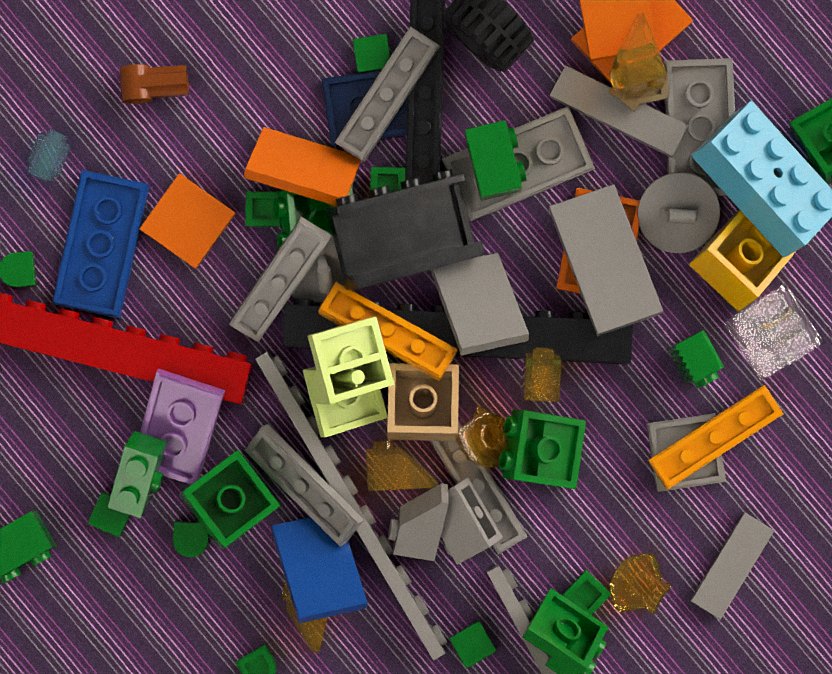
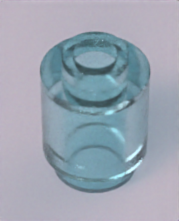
M48 129L46 134L39 132L26 162L29 164L26 172L52 183L54 177L59 176L71 146L65 143L68 137L51 129Z

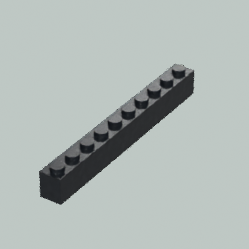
M293 299V305L285 304L283 347L311 349L308 335L335 328L339 325L319 315L318 310L321 306H314V300ZM374 302L377 305L383 307V303ZM397 304L396 310L386 309L457 348L455 356H461L443 306L433 305L431 306V312L417 311V305ZM535 311V317L523 316L529 332L528 341L466 354L461 357L628 365L631 363L633 324L597 336L588 313L570 312L569 318H555V311Z

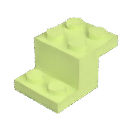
M377 317L365 318L308 335L315 366L302 371L320 437H329L388 418L381 389L394 385Z

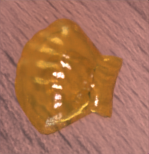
M480 406L476 408L473 419L458 430V438H456L467 460L485 468L498 466L500 453L507 449V440L502 429L505 418L494 415Z
M642 553L626 558L617 567L610 581L612 603L619 612L646 608L650 613L655 614L662 598L672 587L662 580L657 559L652 553Z

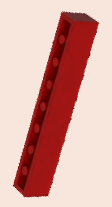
M0 293V343L150 382H154L158 369L223 389L225 390L223 400L240 405L244 404L254 366L246 363V355L227 351L226 357L212 354L214 347L195 342L192 349L179 345V338L160 334L159 340L145 337L147 330L127 325L126 330L121 331L113 329V322L93 317L92 323L79 320L80 313L60 308L59 313L54 314L45 311L46 304L26 300L25 306L12 303L13 296Z

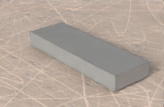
M743 512L690 601L721 620L775 530Z

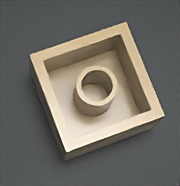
M389 363L394 385L388 386V440L457 441L459 365L450 364L441 380L438 381L409 364Z

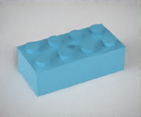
M752 100L731 114L691 155L783 258L804 247L832 217V189Z

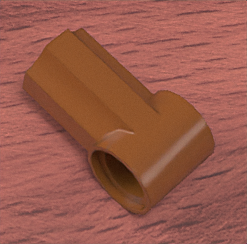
M135 64L119 68L122 103L141 104L151 102L153 98L189 96V79L186 65L150 68L149 65Z

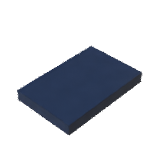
M382 70L321 79L332 148L340 147L334 142ZM408 97L380 140L406 137Z

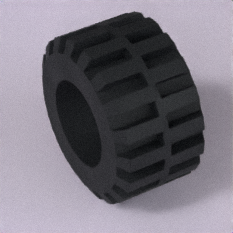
M453 0L442 12L447 27L455 37L482 62L500 72L505 73L534 42L527 24L504 0Z

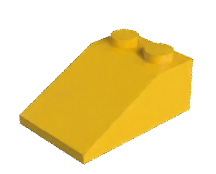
M739 209L703 247L689 266L740 312L762 294L795 252L783 258Z

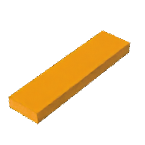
M335 282L318 310L319 315L339 326L376 316L385 351L438 381L441 380L457 353V348L358 293L346 290L345 286L338 282Z
M762 385L647 461L666 490H668L784 413L767 387Z

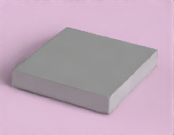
M716 413L646 423L651 458L715 417ZM722 455L668 490L726 482ZM654 472L656 491H667Z

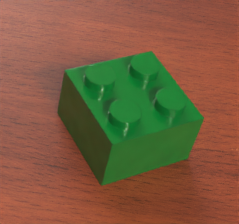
M239 450L179 494L220 550L226 548L280 507V504Z

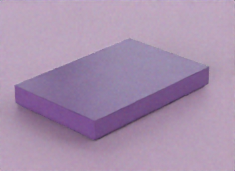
M158 369L140 433L167 441L159 472L163 473L165 477L192 485L201 477L225 390Z

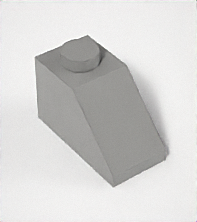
M469 478L462 480L449 489V505L441 538L446 552L453 557L458 565L488 549L503 537Z
M441 483L400 506L397 520L391 519L388 531V540H393V555L435 561L449 505L448 484Z

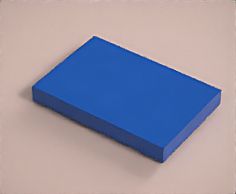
M311 517L272 525V536L298 623L367 608L368 602L349 542L340 547Z

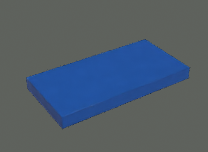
M86 170L81 171L53 295V305L121 319L140 234L139 228L142 225L150 189L149 184Z

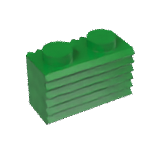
M704 330L670 347L667 352L672 354L671 359L675 360L674 365L678 366L677 371L682 372L681 377L685 378L684 383H694L696 388L703 387L718 379L717 371L724 368Z

